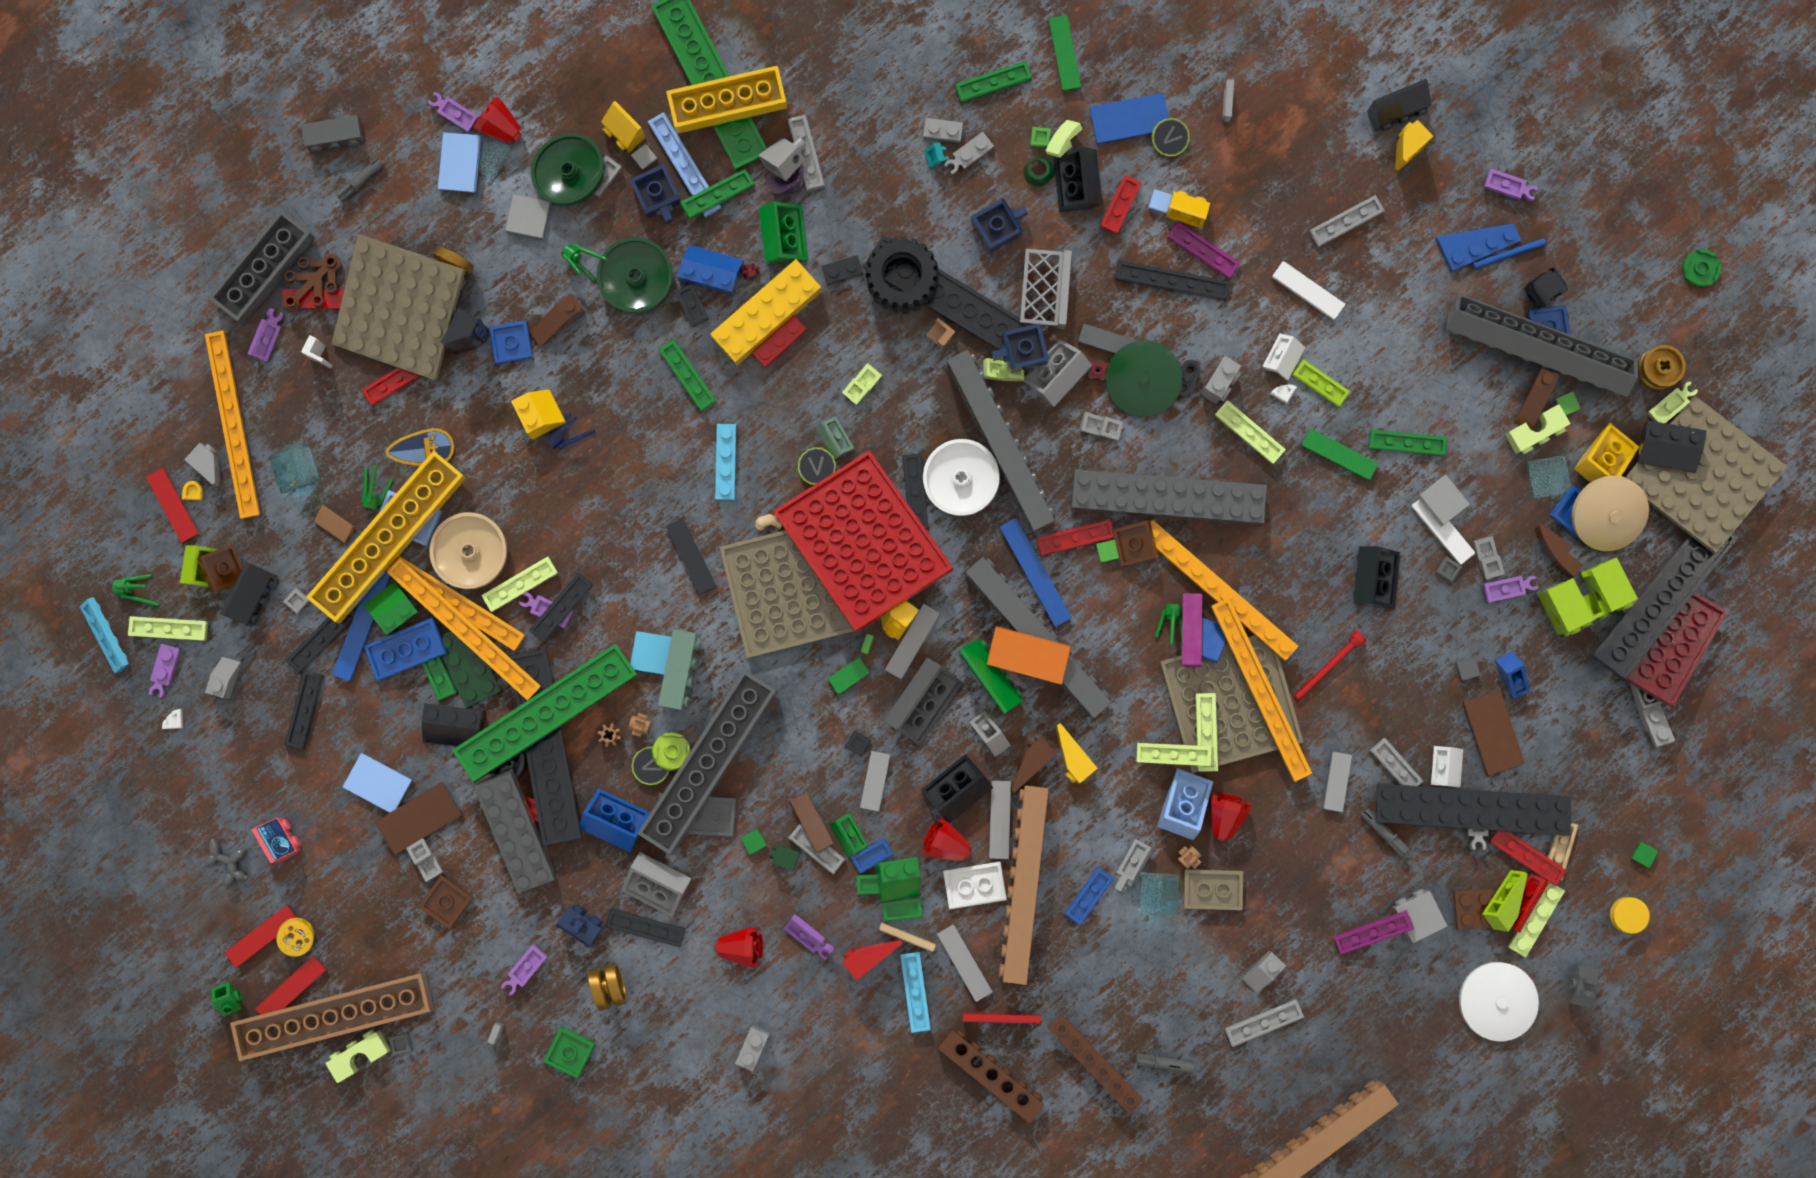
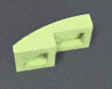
M1066 120L1052 137L1046 153L1060 158L1072 147L1070 140L1082 130L1081 124Z
M990 358L983 360V373L986 379L1001 381L1024 380V370L1011 373L1008 362L993 361Z
M867 363L842 393L857 405L883 375Z

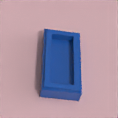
M885 838L853 855L851 859L861 874L875 866V863H880L894 854Z

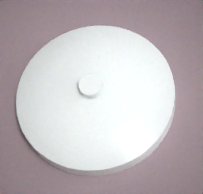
M968 439L951 440L937 447L927 459L923 472V484L929 499L940 510L956 516L972 515L983 510L994 499L1000 483L999 467L994 456L980 443Z
M1491 962L1477 967L1466 977L1460 989L1459 1007L1464 1021L1476 1034L1493 1041H1508L1521 1036L1531 1027L1538 1013L1539 999L1533 981L1523 970L1508 963Z

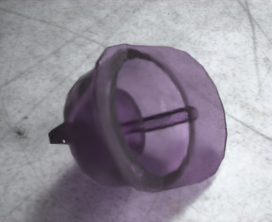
M801 164L786 181L775 174L772 175L764 185L765 190L771 194H792L797 192L803 186V165Z

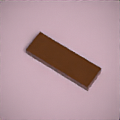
M805 793L789 801L815 853L832 846L834 843L809 795Z

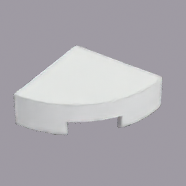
M1281 385L1276 387L1270 395L1287 404L1297 387L1294 385Z
M183 709L172 711L163 721L162 729L183 728Z

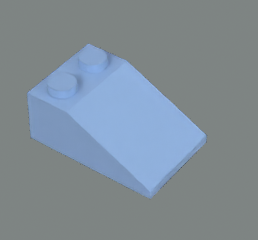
M1177 768L1157 827L1194 840L1201 830L1213 781Z

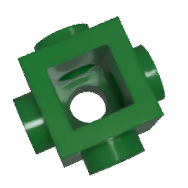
M230 982L211 989L212 1006L223 1017L241 1010L242 995L239 990H235Z

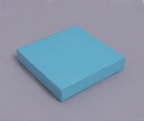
M636 631L630 664L633 669L664 675L671 637Z

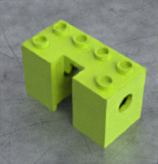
M1617 557L1580 573L1590 592L1585 596H1582L1574 578L1538 593L1558 635H1573L1581 631V626L1585 628L1593 624L1594 619L1598 617L1601 620L1610 616L1609 612L1614 610L1618 612L1633 606L1632 602L1638 598Z

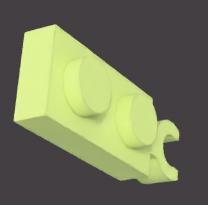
M1687 382L1682 386L1681 391L1679 388L1674 389L1648 411L1647 414L1655 422L1666 423L1690 403L1687 397L1694 396L1698 390L1689 392L1687 387L1691 382Z

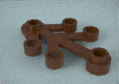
M327 254L323 259L308 260L306 257L298 259L297 263L300 269L306 270L309 267H321L317 272L295 273L292 270H288L284 273V278L288 283L307 281L293 295H288L284 298L283 305L287 311H297L300 307L299 300L313 286L314 296L312 297V303L317 308L324 305L322 278L327 273L326 291L329 294L337 292L336 271L341 266V260L336 254ZM334 260V263L329 265L328 261ZM302 261L307 262L305 266H301ZM289 274L294 275L292 279H288L287 276ZM329 286H335L333 290H328ZM321 299V302L316 304L315 300ZM289 300H294L293 304H287Z

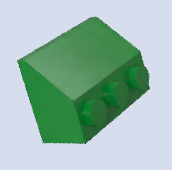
M771 202L759 207L765 263L786 264L792 263L795 259L798 262L808 261L802 205Z

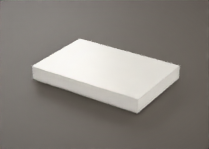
M1001 862L943 871L949 909L1007 900Z

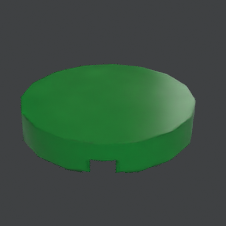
M1699 249L1686 256L1682 263V273L1689 284L1703 288L1710 286L1718 280L1722 266L1715 253Z

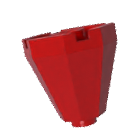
M495 97L489 103L485 112H482L473 128L479 134L511 144L512 141L516 143L522 135L520 133V125L498 97Z
M1212 792L1210 799L1212 834L1215 835L1216 839L1226 841V839L1233 837L1249 814L1251 803L1247 800L1245 803H1242V798L1223 792H1219L1217 796L1216 792Z
M938 817L936 819L938 824L933 823L924 839L923 844L926 845V849L922 848L921 852L933 858L955 861L967 859L971 853L970 843L949 822Z
M749 927L719 937V940L715 943V952L718 953L720 958L746 967L760 966L761 962H758V958L763 957V935L758 934V931L761 930L760 927Z

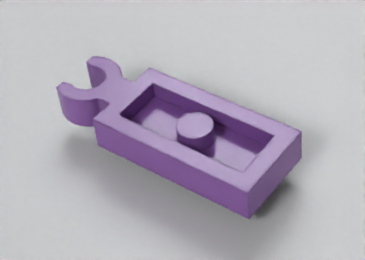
M434 92L433 94L438 98V101L433 103L429 100V105L432 108H439L437 110L439 115L470 134L479 116L448 96L443 100L439 93Z
M1494 169L1489 170L1483 187L1517 200L1524 196L1527 201L1535 199L1534 196L1529 194V191L1536 192L1538 190V187L1533 185L1525 186L1526 180Z
M273 308L267 310V320L261 319L248 351L249 355L266 362L281 326L276 324L283 317L282 312H277L274 317L273 312L275 309Z
M1522 576L1483 584L1487 603L1526 595L1525 589L1529 591L1537 590L1538 586L1532 587L1530 585V580L1536 579V576L1527 577L1525 581H1523Z
M524 592L523 595L527 596L529 601L528 603L520 602L519 604L525 608L532 607L530 613L541 617L553 602L539 595L535 600L531 594ZM571 611L559 625L560 627L566 629L574 611Z
M165 644L160 645L150 681L155 682V684L149 689V695H154L155 690L159 689V697H165L166 690L164 687L165 685L171 686L182 649Z
M796 914L784 927L785 931L813 953L818 951L819 955L825 960L834 950L832 945L823 942L825 938Z
M532 944L507 974L511 977V980L505 981L501 988L504 989L507 985H511L512 991L509 995H513L517 991V985L519 984L523 987L548 958V955L535 944Z

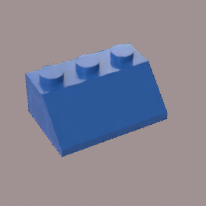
M689 245L681 260L677 278L683 283H692L694 286L734 296L744 260Z
M598 788L583 812L579 826L581 830L631 853L640 837L637 833L650 812Z

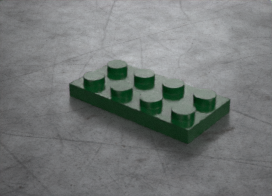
M452 631L441 635L448 653L443 655L442 658L466 708L502 692L491 667Z

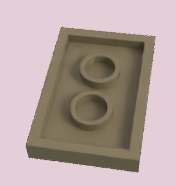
M1184 869L1183 908L1243 910V871Z

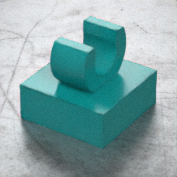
M933 143L924 150L929 168L937 167L949 159L948 156L944 157L943 151L946 150V147L941 146L940 143Z

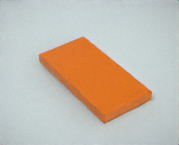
M997 626L987 665L1063 684L1072 646Z

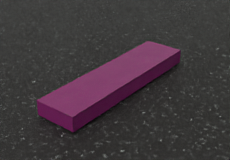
M1177 221L1167 236L1169 240L1227 279L1232 277L1240 265V262L1179 221Z
M1183 593L1182 667H1201L1202 594Z
M1408 910L1334 935V939L1342 955L1408 932L1415 927Z

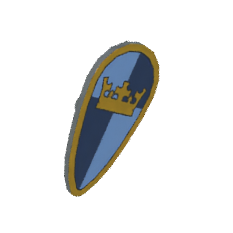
M430 428L397 439L386 448L385 454L394 461L421 466L433 451L444 460H450L454 453V443L452 437L446 431L439 428Z

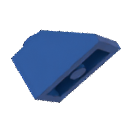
M1513 651L1495 660L1498 673L1513 699L1530 691L1525 666Z

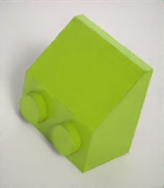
M186 545L180 583L209 588L197 558L218 549Z

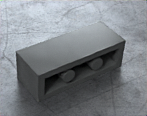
M358 115L301 124L304 146L312 153L322 152V149L327 148L336 150L345 145L354 147L365 142L362 120Z

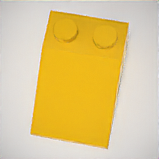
M1609 423L1583 454L1574 469L1590 483L1605 476H1621L1639 446Z
M1061 723L1055 726L1064 767L1067 771L1065 775L1072 783L1076 782L1079 784L1098 768Z

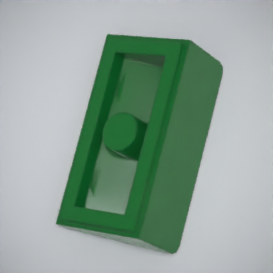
M850 813L830 824L832 831L848 858L869 847Z

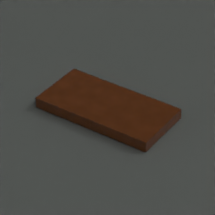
M1498 690L1463 701L1462 703L1486 774L1491 775L1525 764L1501 691Z
M441 781L374 823L396 855L461 816L462 812Z

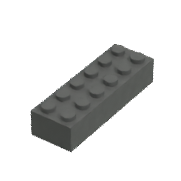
M280 210L208 299L244 326L283 279L284 273L292 268L315 240V237Z
M513 768L476 782L474 786L475 792L517 893L519 894L555 880V869L545 846L542 844V838Z

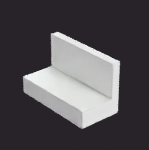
M1280 333L1263 367L1266 370L1278 373L1285 380H1289L1306 347L1295 337Z
M309 335L301 352L311 360L330 369L333 366L321 358L326 345Z
M1434 746L1431 785L1460 788L1463 749Z

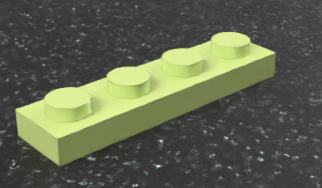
M1228 400L1214 415L1272 465L1286 450Z
M546 557L481 596L490 611L494 612L520 597L524 592L530 591L559 573L550 558Z
M130 616L128 636L207 641L208 622Z
M1216 693L1195 694L1197 746L1214 747L1213 766L1197 765L1198 771H1218Z
M1137 743V762L1213 766L1214 747Z
M1549 883L1521 932H1515L1507 947L1526 957L1565 890Z

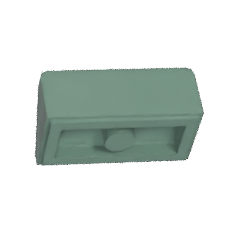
M836 416L821 422L816 427L834 460L854 450L852 443Z

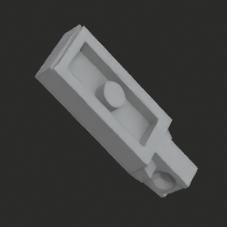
M1137 839L1134 840L1117 871V879L1119 880L1115 886L1116 890L1125 894L1129 886L1134 885L1153 851L1152 847Z

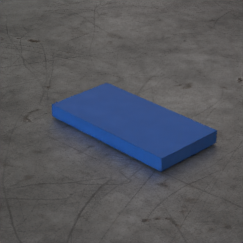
M1164 93L1089 108L1097 145L1151 135L1153 128L1158 122L1169 118Z
M430 618L364 645L376 681L384 680L448 654L435 618Z

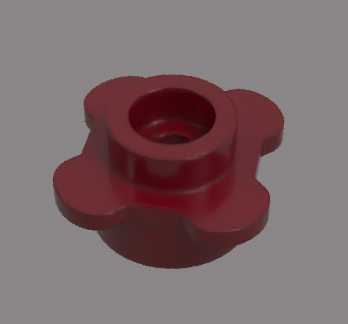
M754 263L743 266L744 270L741 271L745 278H749L759 274V266H755Z
M1091 361L1092 366L1088 373L1089 379L1105 380L1107 363Z

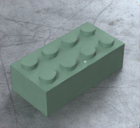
M673 629L658 706L685 711V707L689 708L691 696H688L689 688L692 689L694 684L692 672L697 669L698 664L696 652L700 651L702 644L698 634Z

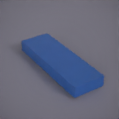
M1097 867L1064 914L1078 925H1081L1114 878Z

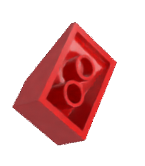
M894 939L858 947L855 950L852 947L843 954L844 959L842 963L857 981L903 944L902 939Z

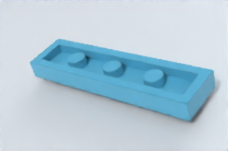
M717 424L715 500H735L736 424Z
M94 597L89 598L80 606V609L114 674L121 672L129 664L127 657L122 652L118 639L113 635L109 622L104 618L100 605Z
M920 951L900 954L911 1033L931 1030Z

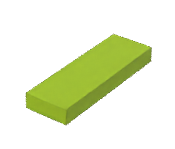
M1304 359L1292 374L1294 378L1338 408L1350 393L1345 387Z

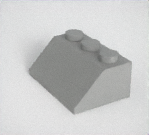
M1061 339L1047 352L1049 363L1032 368L1022 381L1043 401L1053 407L1061 401L1066 393L1092 366L1080 350Z
M640 852L629 869L621 891L673 917L692 878Z

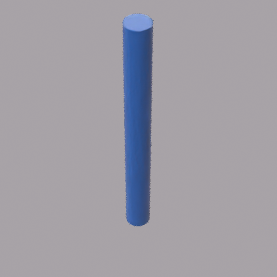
M1542 238L1472 263V266L1475 270L1545 246L1546 240Z

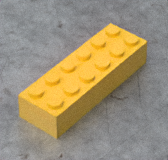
M778 66L666 91L677 134L787 109Z
M795 259L710 335L735 365L738 366L793 315L795 316L822 293V288Z

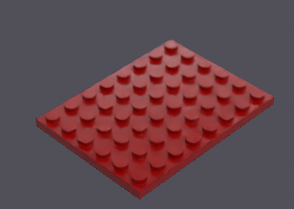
M870 450L773 511L856 633L953 571L952 565Z

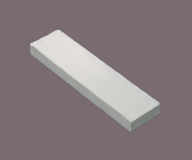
M1284 261L1272 276L1274 280L1333 321L1345 306V303Z
M1420 500L1411 505V508L1458 564L1461 565L1475 554L1474 550L1450 521L1441 527Z

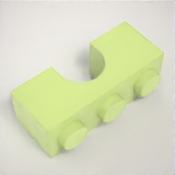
M1559 404L1540 414L1539 420L1542 424L1540 432L1532 431L1527 423H1524L1505 434L1516 454L1521 451L1525 454L1533 450L1532 445L1537 442L1542 445L1550 440V435L1555 433L1558 436L1567 431L1565 427L1570 425V422Z
M371 1030L363 1035L364 1040L359 1043L355 1040L346 1046L347 1050L343 1053L337 1051L329 1056L330 1061L325 1064L337 1083L358 1072L354 1062L355 1056L358 1053L365 1054L370 1062H373L391 1051L381 1030L377 1032Z

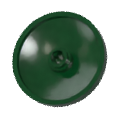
M576 133L558 135L547 141L536 153L531 166V180L534 188L544 200L557 206H573L586 201L598 190L605 175V159L599 147L590 138Z
M630 237L615 242L603 253L602 256L608 260H599L596 275L597 283L603 297L616 309L626 313H643L656 308L668 296L673 283V269L670 259L658 244L645 238Z
M1141 340L1125 345L1112 357L1106 372V386L1113 402L1124 412L1138 417L1155 416L1166 411L1176 401L1182 388L1183 375L1178 359L1167 347L1154 341Z

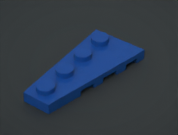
M1514 223L1437 236L1435 238L1451 272L1522 241Z

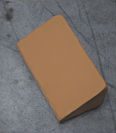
M324 505L321 506L314 520L315 523L344 543L347 542L356 529L355 526Z

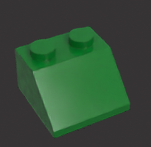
M395 582L363 604L386 635L418 613Z
M917 857L875 863L880 902L919 896L920 872Z

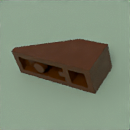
M569 294L555 305L529 333L538 345L542 347L586 312L573 295Z
M1544 367L1535 372L1514 421L1519 425L1527 423L1528 427L1531 430L1533 429L1560 374Z
M1034 737L1027 744L1029 748L1024 754L1011 789L1013 793L1057 754L1042 737L1039 739Z

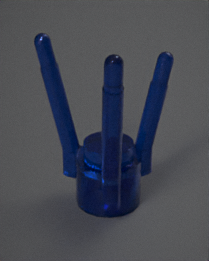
M571 413L566 414L564 417L565 421L571 416ZM574 417L560 430L561 426L551 430L545 438L554 449L558 446L562 449L570 443L595 433V430L563 441L565 439L563 432L577 420V417Z

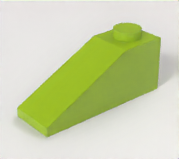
M1511 870L1482 913L1494 930L1509 932L1518 918L1528 875L1526 872Z

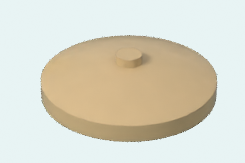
M1622 476L1601 477L1588 484L1577 496L1571 515L1573 529L1580 540L1593 549L1599 551L1618 550L1632 543L1641 534L1648 520L1649 504L1644 491L1630 479Z
M472 512L459 513L443 521L435 530L429 549L430 560L438 576L446 583L461 589H477L495 580L504 568L508 553L506 538L499 526L488 517Z

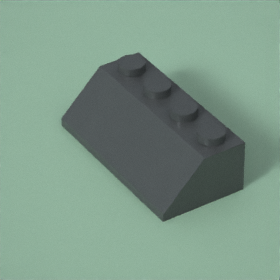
M926 658L884 722L920 746L963 682L941 665Z

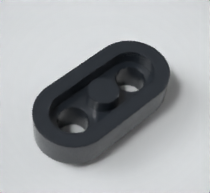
M1187 360L1181 366L1183 375L1182 385L1186 386V391L1181 390L1179 397L1189 396L1194 389L1200 373V365L1194 360ZM1189 367L1193 369L1191 374L1187 372Z

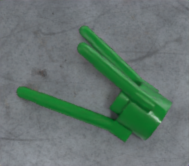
M577 243L574 246L568 244L561 253L562 257L578 275L581 274V271L578 269L579 267L595 282L596 278L579 262L582 257L580 251L603 261L608 259L581 247Z
M377 465L373 466L369 492L368 469H364L362 507L377 510L378 505L382 506L387 492L394 481L390 479L380 499H378L379 495L373 493Z
M152 574L113 581V594L120 595L121 599H130L157 607L160 606L157 602L128 595V593L132 592V589L146 588V585L132 584V581L151 578Z
M1166 604V608L1162 609L1155 638H1158L1165 617H1167L1166 620L1171 621L1170 645H1173L1175 621L1178 620L1182 643L1183 611H1181V605Z

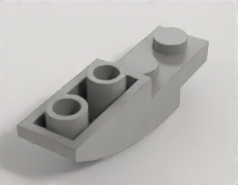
M1630 683L1645 731L1649 732L1654 747L1658 748L1674 743V736L1661 708L1662 702Z

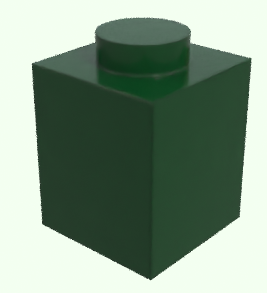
M777 845V848H772L769 858L772 859V864L794 871L800 852Z

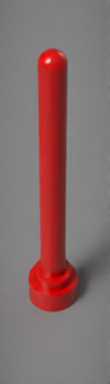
M1355 630L1350 635L1349 642L1295 693L1294 699L1298 701L1303 698L1354 647L1362 646L1367 641L1366 638L1359 631Z

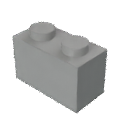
M752 1025L735 1064L753 1072L770 1033Z

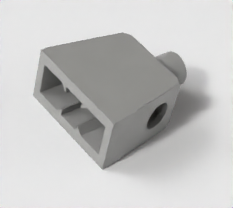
M800 137L793 143L783 138L758 156L767 170L786 181L804 162V157L800 151L806 147V143Z

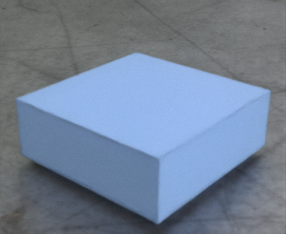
M1154 189L1148 209L1166 214L1172 195Z

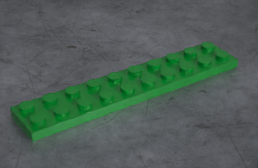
M661 0L651 5L691 85L730 77L690 0ZM751 117L713 125L736 171L759 160L760 157L758 155L767 149Z
M614 644L454 748L452 752L472 782L475 783L637 677V673L618 646Z

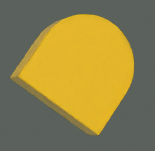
M196 481L187 482L183 487L182 500L203 501L204 489L202 485Z

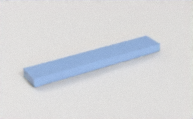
M663 112L649 120L648 124L691 195L693 196L709 187L665 113ZM718 205L704 212L703 215L706 218L722 208Z

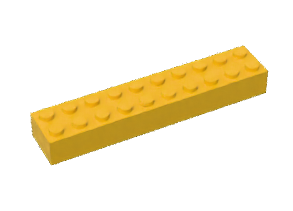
M433 451L306 598L334 622L340 624L458 489L466 477Z

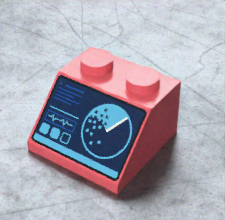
M282 817L275 818L252 829L270 863H281L301 851L299 847L301 845L300 841L295 835H292L289 822Z

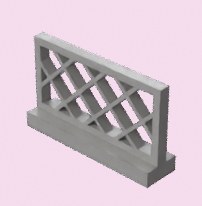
M1025 250L1020 324L1034 325L1040 323L1041 326L1065 329L1072 251ZM1029 254L1037 255L1041 261L1033 266L1029 261ZM1051 256L1059 257V263L1054 268L1046 261ZM1043 262L1050 269L1044 276L1036 269ZM1032 271L1040 278L1033 285L1027 279V276ZM1051 273L1057 277V282L1053 286L1045 280ZM1041 281L1049 288L1042 295L1035 288ZM1031 289L1038 295V298L1032 303L1026 298V293ZM1050 291L1056 296V300L1052 304H1049L1044 298ZM1040 299L1047 306L1041 313L1033 306ZM1030 307L1037 314L1033 319H1024L1025 312ZM1050 309L1055 315L1054 321H1046L1042 315Z

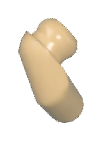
M768 514L758 517L755 527L762 531L769 525L781 529L782 525L775 516Z

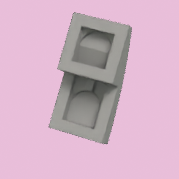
M1084 412L1079 431L1118 441L1123 422Z
M1493 536L1472 541L1485 579L1505 574L1501 558L1496 551Z
M424 838L406 848L426 883H430L440 877V875L445 874Z

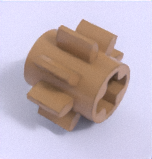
M638 713V716H632L628 729L633 730L632 735L642 737V734H648L651 721L647 720V715Z
M611 724L610 728L603 725L604 730L602 732L598 731V734H601L602 737L599 739V742L605 741V747H608L610 743L617 746L615 741L622 739V737L618 736V732L621 729L615 730L614 724ZM607 731L614 732V734L612 735V740L609 738L606 739V736L608 735Z
M1192 845L1189 848L1184 846L1178 852L1181 855L1178 858L1179 862L1187 869L1191 866L1195 869L1201 863L1199 858L1202 855Z

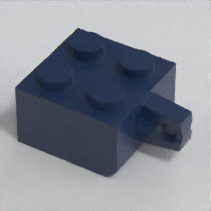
M664 164L629 179L647 218L663 215L666 224L673 222L670 211L674 210L673 207L680 204L681 199Z
M1001 199L972 215L971 223L990 254L1022 236L1023 230L1019 225L1021 223L1020 219L1026 216L1028 212L1024 206L1016 210L1013 207L1009 208L1005 199Z
M1040 323L1003 332L1002 339L1004 345H1000V350L992 352L993 361L1003 359L1004 363L1008 362L1011 373L1049 363Z
M579 904L577 906H569L556 924V927L583 943L587 948L592 947L605 929V926L602 924L604 921L595 915H588L586 913L588 910Z

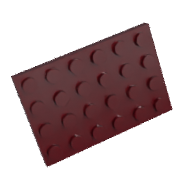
M1695 592L1625 680L1672 708L1728 611Z

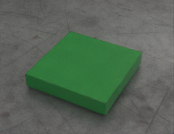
M560 1026L543 1062L579 1079L596 1043Z

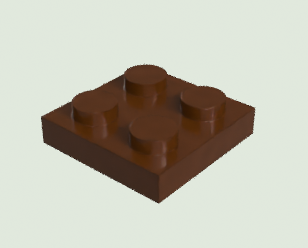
M1150 520L1113 529L1121 567L1159 558Z
M234 544L197 558L211 593L235 585L243 570V565Z
M440 875L418 907L442 925L451 929L473 899V896L445 876Z
M1493 888L1453 891L1456 930L1492 928L1482 913L1494 897Z

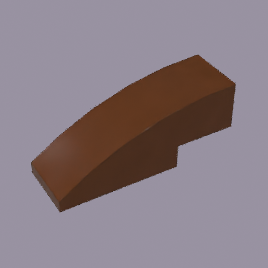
M1537 525L1535 531L1547 556L1569 579L1575 577L1583 564L1569 554L1572 546L1545 525Z

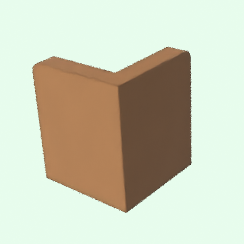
M937 318L926 336L944 350L955 336V331Z

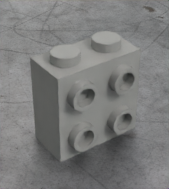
M1224 356L1201 395L1215 404L1220 400L1224 401L1232 389L1229 385H1234L1241 374L1238 371L1241 365Z
M1419 889L1412 893L1413 897L1407 900L1405 897L1395 901V906L1391 907L1394 914L1408 910L1415 927L1413 930L1404 933L1409 943H1415L1447 927L1431 892L1428 890Z

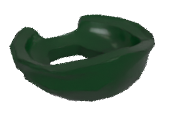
M1043 157L1032 159L1024 167L1025 179L1034 186L1046 185L1054 176L1053 163ZM1040 161L1046 166V172L1040 176L1035 175L1031 170L1033 162Z

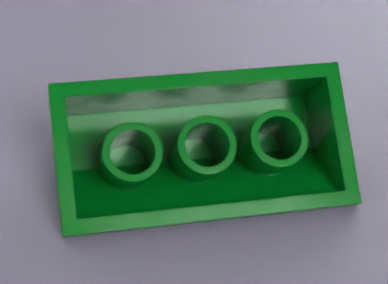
M977 638L960 649L959 654L1004 715L1022 702L1021 697L1023 695L1017 687L1013 688L1009 683L1012 679L1006 671L1002 673L999 667L987 665L989 657L987 650H989V647L984 640L979 641Z

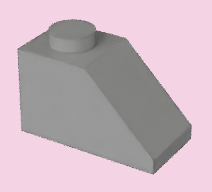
M199 443L184 460L212 485L219 487L220 460L215 454L216 450L209 444Z
M222 657L210 675L205 693L230 699L242 662Z
M985 711L970 721L972 727L995 757L1011 746L1002 731Z
M1268 951L1242 979L1257 993L1270 983L1286 965L1272 952Z

